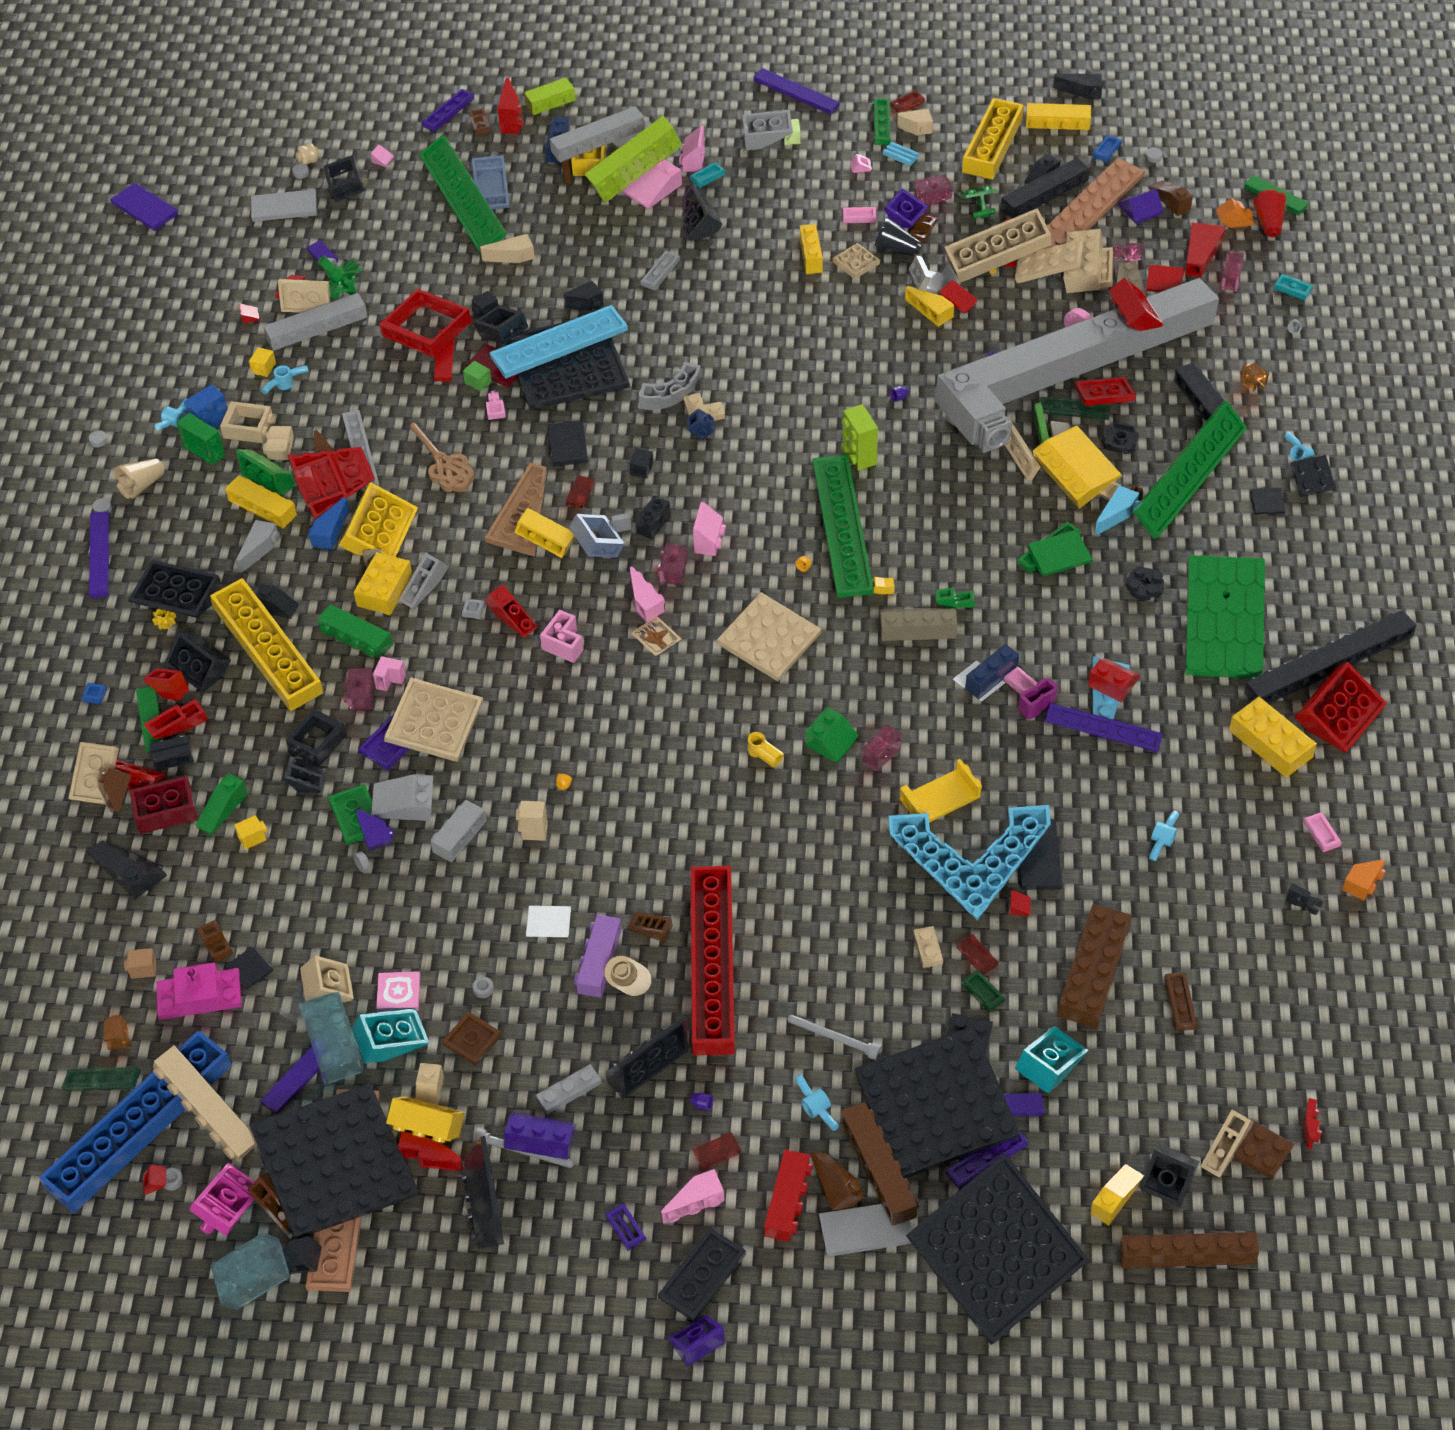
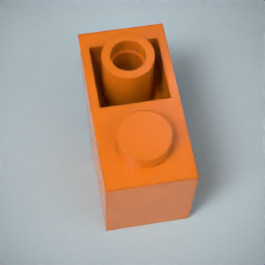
M1232 197L1216 209L1220 221L1229 228L1253 226L1255 224L1253 212L1249 208L1246 209L1240 201H1236Z
M1381 859L1355 864L1346 877L1342 890L1365 901L1368 894L1373 895L1377 887L1376 881L1382 880L1386 872L1383 869L1385 861Z

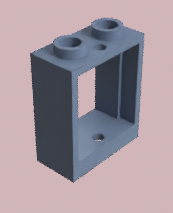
M576 514L569 527L586 554L590 557L617 558L625 545L605 515ZM592 531H597L601 538H596Z

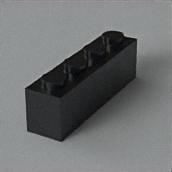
M1194 362L1176 368L1174 382L1202 418L1207 421L1220 404L1225 402Z

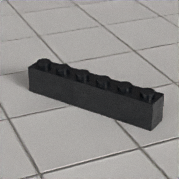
M1075 158L1001 197V210L1012 219L1030 212L1088 181L1090 168L1081 160Z

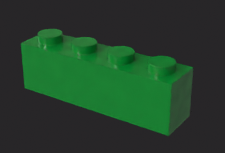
M331 604L317 618L319 630L324 635H330L337 641L350 645L353 649L365 652L370 657L380 660L381 656L383 657L393 645L391 633Z

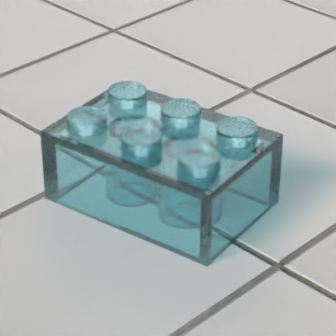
M265 1232L210 1265L220 1303L235 1310H238L290 1278L280 1240Z

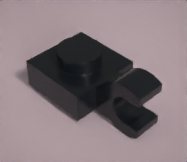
M1293 883L1291 884L1286 900L1294 906H1299L1303 909L1307 907L1311 914L1317 915L1319 909L1314 907V905L1320 908L1323 905L1321 899L1310 896V891Z

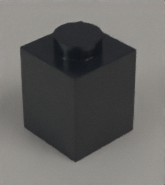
M489 291L472 299L473 314L479 318L498 306V299Z

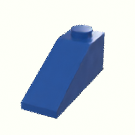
M343 497L315 520L312 528L308 531V538H310L312 546L333 549L349 512L347 498Z

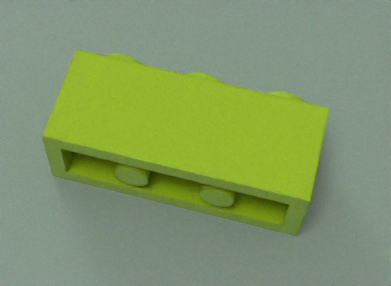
M563 78L524 92L525 105L532 115H536L575 101V89L567 78Z

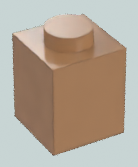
M153 948L128 951L127 959H124L125 971L129 972L131 979L156 976L157 959Z

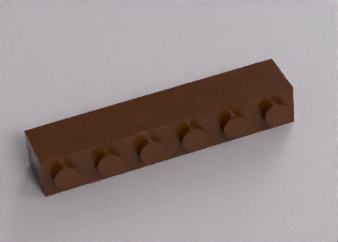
M863 1102L841 1110V1123L891 1225L894 1226L917 1218L918 1200L915 1195H911L909 1182L906 1177H902L900 1164L897 1160L894 1161L891 1146L889 1143H885L882 1128L876 1125L872 1109H868L866 1103Z
M1256 1232L1127 1235L1121 1237L1119 1246L1122 1268L1256 1264L1259 1255Z

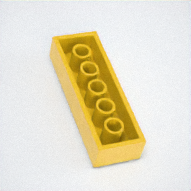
M997 98L992 99L963 156V173L994 179L1021 124L1023 104Z

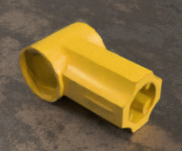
M753 732L748 736L747 751L750 756L759 757L771 767H777L780 764L784 753L768 743L762 733Z

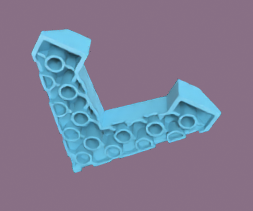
M1049 805L1009 808V827L986 850V853L972 864L967 859L965 860L958 855L957 851L948 844L937 839L936 835L930 831L929 813L889 816L890 836L976 920L980 918L1051 825Z

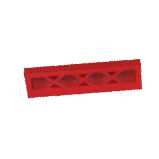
M116 760L115 770L131 775L127 787L128 790L156 784L166 778V773Z

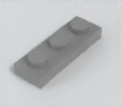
M591 1064L540 1092L536 1095V1099L548 1115L602 1084L601 1078Z

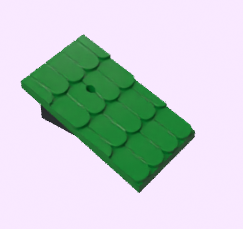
M1189 555L1185 675L1251 679L1263 674L1265 558Z

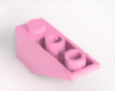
M630 567L636 612L648 622L665 612V600L661 594L654 590L651 583H647L644 580L643 575L639 571L637 572L633 567Z
M713 1169L694 1176L661 1211L663 1224L675 1222L680 1217L688 1214H697L707 1207H716L724 1201V1190L715 1170Z

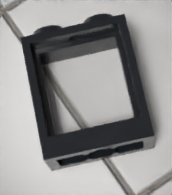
M354 155L323 166L329 191L335 202L365 191L359 165ZM353 170L355 177L337 184L333 183V177Z
M498 305L474 321L480 337L500 344H505L528 328L523 312L502 305Z
M313 708L286 739V743L291 755L299 756L307 763L320 767L346 737L347 733L344 723ZM314 726L329 733L316 750L300 743Z

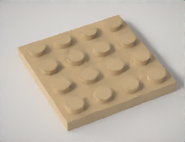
M761 592L717 639V644L774 680L779 681L821 634L822 629Z
M410 678L384 740L388 743L458 762L483 703V697Z

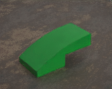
M954 587L936 590V604L954 608L975 607L974 590L956 593Z

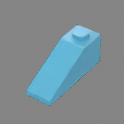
M1119 486L1096 521L1095 534H1100L1129 518L1133 513L1132 511L1140 503L1138 501L1139 493Z

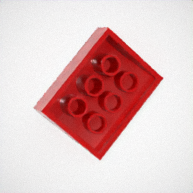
M1346 662L1329 675L1294 717L1307 731L1345 753L1385 707L1387 702L1349 662Z

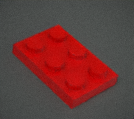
M1126 377L1075 381L1074 388L1084 406L1108 405L1119 402L1127 403L1135 401L1136 394Z

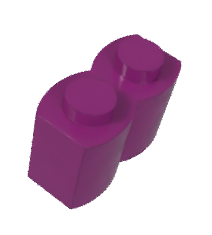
M1050 678L1041 680L1034 688H1029L1020 695L1018 711L1026 719L1038 716L1042 710L1049 708L1050 703H1056L1058 686Z

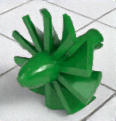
M325 255L318 260L317 263L327 272L329 277L330 299H337L342 292L350 295L356 293L354 282L359 278L352 277L361 272L362 268H358L360 264L357 261L353 263L354 259H351L344 268V262L341 263L340 267L333 265Z

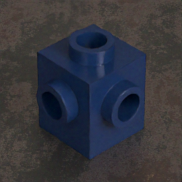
M698 408L687 417V431L703 440L715 431L714 418Z

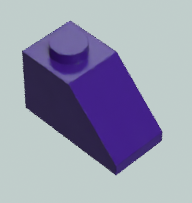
M362 810L356 811L368 851L391 844V838L394 837L391 826L387 827L385 821Z

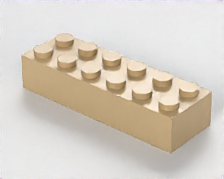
M1037 208L944 248L946 258L951 263L961 283L1051 246L1052 242L1051 234Z

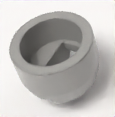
M1293 319L1289 321L1287 328L1290 333L1297 334L1301 331L1302 325L1299 320ZM1293 322L1296 323V329H1295V330H1293V324H1292Z

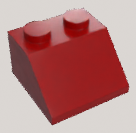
M1099 659L1090 671L1088 686L1122 703L1141 675L1109 659Z

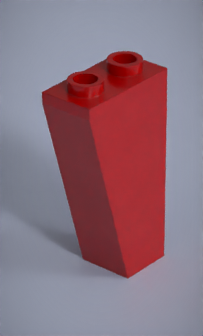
M1192 222L1185 270L1186 276H1203L1223 242L1226 226Z

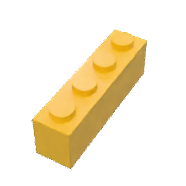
M1027 103L1026 128L1090 130L1091 105Z
M238 475L225 488L228 501L271 523H275L283 529L297 516L293 501L281 497L276 492L267 490L264 486L258 485L248 478Z

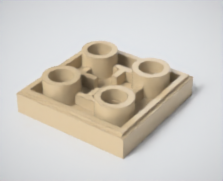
M856 243L835 256L833 263L851 277L857 279L879 265L880 259L859 243Z

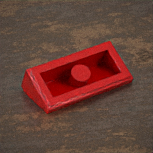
M951 280L939 292L940 295L951 301L964 314L972 310L977 302L973 295L954 280Z

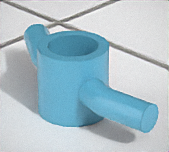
M307 365L291 370L288 366H278L274 370L275 378L269 381L261 389V392L267 394L274 386L281 390L291 388L293 386L292 377L308 372Z
M187 398L183 400L177 409L169 406L165 407L161 414L162 422L157 423L155 429L161 430L169 425L178 428L177 422L185 416L184 401Z
M1290 432L1285 434L1284 437L1293 444L1290 450V457L1293 461L1314 457V450L1312 448L1301 445L1300 441Z
M1173 811L1165 824L1157 822L1151 840L1156 841L1149 856L1150 860H1157L1163 845L1171 847L1178 830L1173 827L1179 817L1177 811Z
M802 1074L796 1076L794 1079L806 1096V1098L801 1100L805 1112L811 1118L820 1115L822 1120L835 1131L839 1124L826 1111V1109L831 1107L827 1095L821 1089L812 1092Z

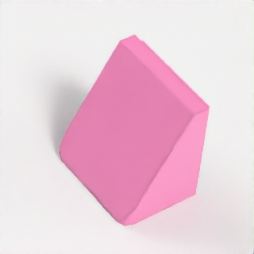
M380 145L371 152L372 163L384 167L394 158L390 152Z
M856 154L850 162L853 173L869 172L872 170L870 159Z

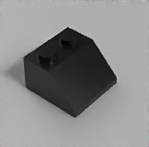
M1158 1144L1153 1151L1139 1189L1180 1207L1193 1181L1200 1161L1162 1144Z

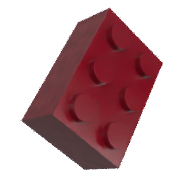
M188 776L129 790L134 818L140 834L198 820Z

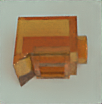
M1256 362L1252 364L1247 363L1242 367L1240 380L1252 391H1255L1257 381L1263 386L1267 385L1269 371H1265Z
M120 1015L104 1018V1041H108V1050L132 1047L129 1041V1026Z

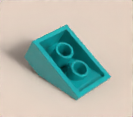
M416 1008L361 1014L352 1027V1032L365 1064L383 1062L429 1044Z
M1053 1026L1023 1050L1014 1069L1049 1094L1065 1079L1087 1054L1088 1050L1056 1026Z

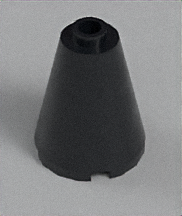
M886 218L883 222L884 227L880 229L876 238L874 249L908 256L918 255L922 246L919 244L920 241L893 220Z

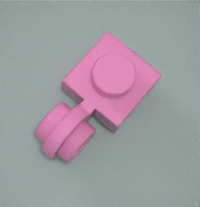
M491 391V393H488L489 402H486L488 420L506 417L503 400L499 399V393Z

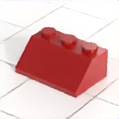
M1125 277L1109 290L1112 295V302L1119 306V313L1126 317L1127 320L1125 322L1131 329L1134 327L1140 332L1164 325L1144 293Z

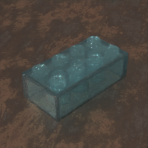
M339 991L299 1004L302 1019L324 1085L365 1072Z

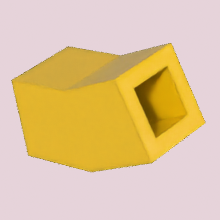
M874 577L872 581L874 593L894 594L893 578Z

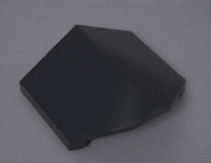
M290 757L284 780L297 792L320 793L326 770L320 769L315 764H309L303 759Z

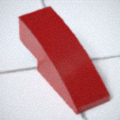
M194 699L181 708L178 705L173 706L146 722L144 726L151 736L157 739L191 729L205 722L208 718L203 708Z
M401 1132L398 1149L401 1150L404 1158L418 1159L420 1167L463 1170L461 1157L448 1147L427 1137H419L412 1133Z

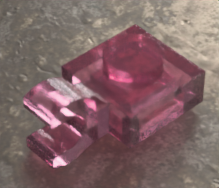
M1126 243V247L1120 244L1113 246L1115 258L1125 257V260H1142L1143 243Z

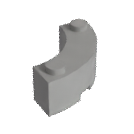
M684 362L680 371L671 381L655 384L643 383L638 409L657 410L671 407L681 402L683 397L689 395L695 388L701 365Z

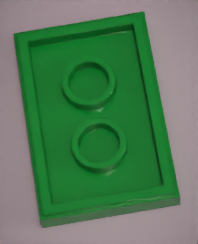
M1077 530L1027 545L1042 577L1092 562V558Z
M364 784L328 796L346 845L364 839L356 811L362 810L370 815L372 813V800L366 785Z

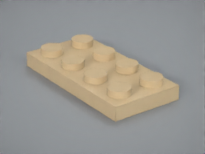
M1077 240L1056 245L1019 258L1015 275L1017 284L1079 268L1083 248L1082 241Z

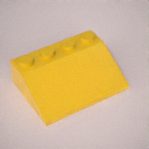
M1078 426L1047 439L1033 450L1037 462L1079 509L1122 476Z
M370 482L338 546L362 556L363 551L381 548L382 554L396 557L418 507Z

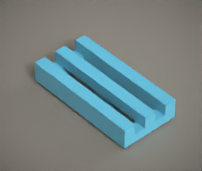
M891 142L890 146L888 145L883 150V155L908 166H911L919 157L918 152Z

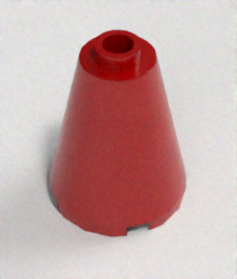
M1275 189L1258 193V197L1253 198V206L1264 233L1272 238L1277 237L1282 231L1287 201L1285 193H1278Z

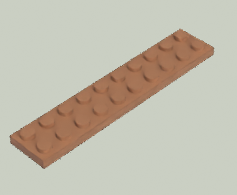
M1117 158L1047 225L1051 234L1052 245L1043 249L1065 244L1067 242V232L1089 230L1144 177L1145 171Z
M337 1089L336 1095L346 1092L348 1090ZM374 1091L379 1101L380 1093L379 1091ZM362 1216L314 1233L313 1239L322 1246L317 1272H308L307 1291L351 1292Z

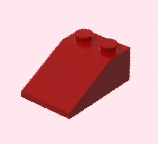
M506 78L497 108L500 133L519 134L520 129L524 125V120L521 118L522 106L519 104V98L510 79Z

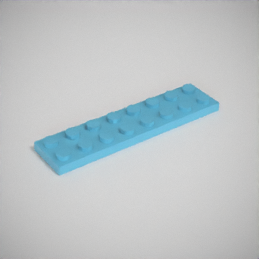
M610 305L490 352V357L506 379L628 331V325L615 308Z

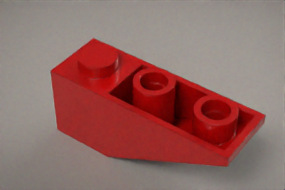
M504 584L491 592L486 598L485 603L493 613L521 637L525 638L538 628Z

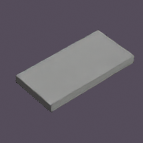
M316 189L251 196L252 222L317 215Z
M882 1204L819 1214L827 1257L912 1244L905 1236L912 1230L910 1220L892 1226Z

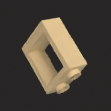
M231 401L220 425L222 436L225 439L263 443L266 438V432L269 431L271 424L274 423L275 416L272 414L271 406ZM240 416L261 419L257 428L236 425Z

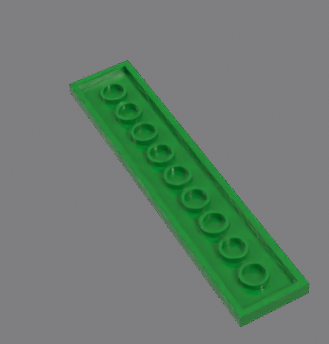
M442 134L423 150L419 156L474 245L481 253V246L499 242L507 235V232L450 142Z
M1228 401L1220 404L1132 511L1153 539L1158 538L1247 429Z
M848 455L812 458L837 598L874 594V588Z

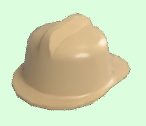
M616 956L610 959L605 966L604 976L607 982L626 994L639 996L645 993L651 985V975L648 969L629 957Z

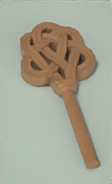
M412 423L410 428L431 452L435 464L431 465L428 469L429 479L439 483L440 487L446 492L466 491L475 477L473 469L468 464L467 457L463 454H452L448 457L445 453L439 452L416 423Z

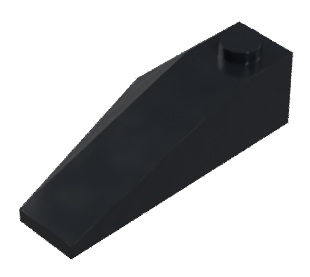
M692 185L683 196V210L686 211V216L683 217V221L686 222L684 233L689 241L712 237L720 230L722 225L717 213L697 187Z
M104 840L87 851V854L135 900L167 876L154 862Z

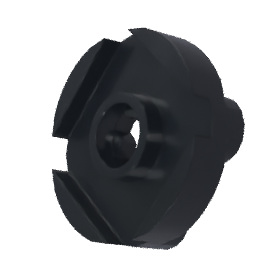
M1118 422L1115 423V426L1110 427L1109 425L1104 430L1103 442L1106 450L1130 454L1138 445L1139 433L1138 431L1136 433L1134 427L1128 423Z
M1137 566L1128 575L1127 590L1129 589L1131 591L1130 594L1139 600L1148 601L1155 596L1157 598L1164 589L1163 574L1151 568Z

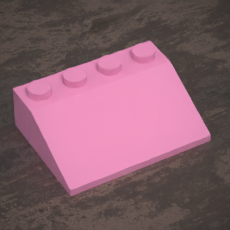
M666 160L661 161L621 192L649 209L682 185L681 169Z

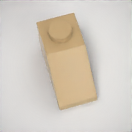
M929 108L898 113V128L915 135L932 133L933 120Z
M420 1063L415 1099L436 1105L439 1104L444 1080L441 1065Z

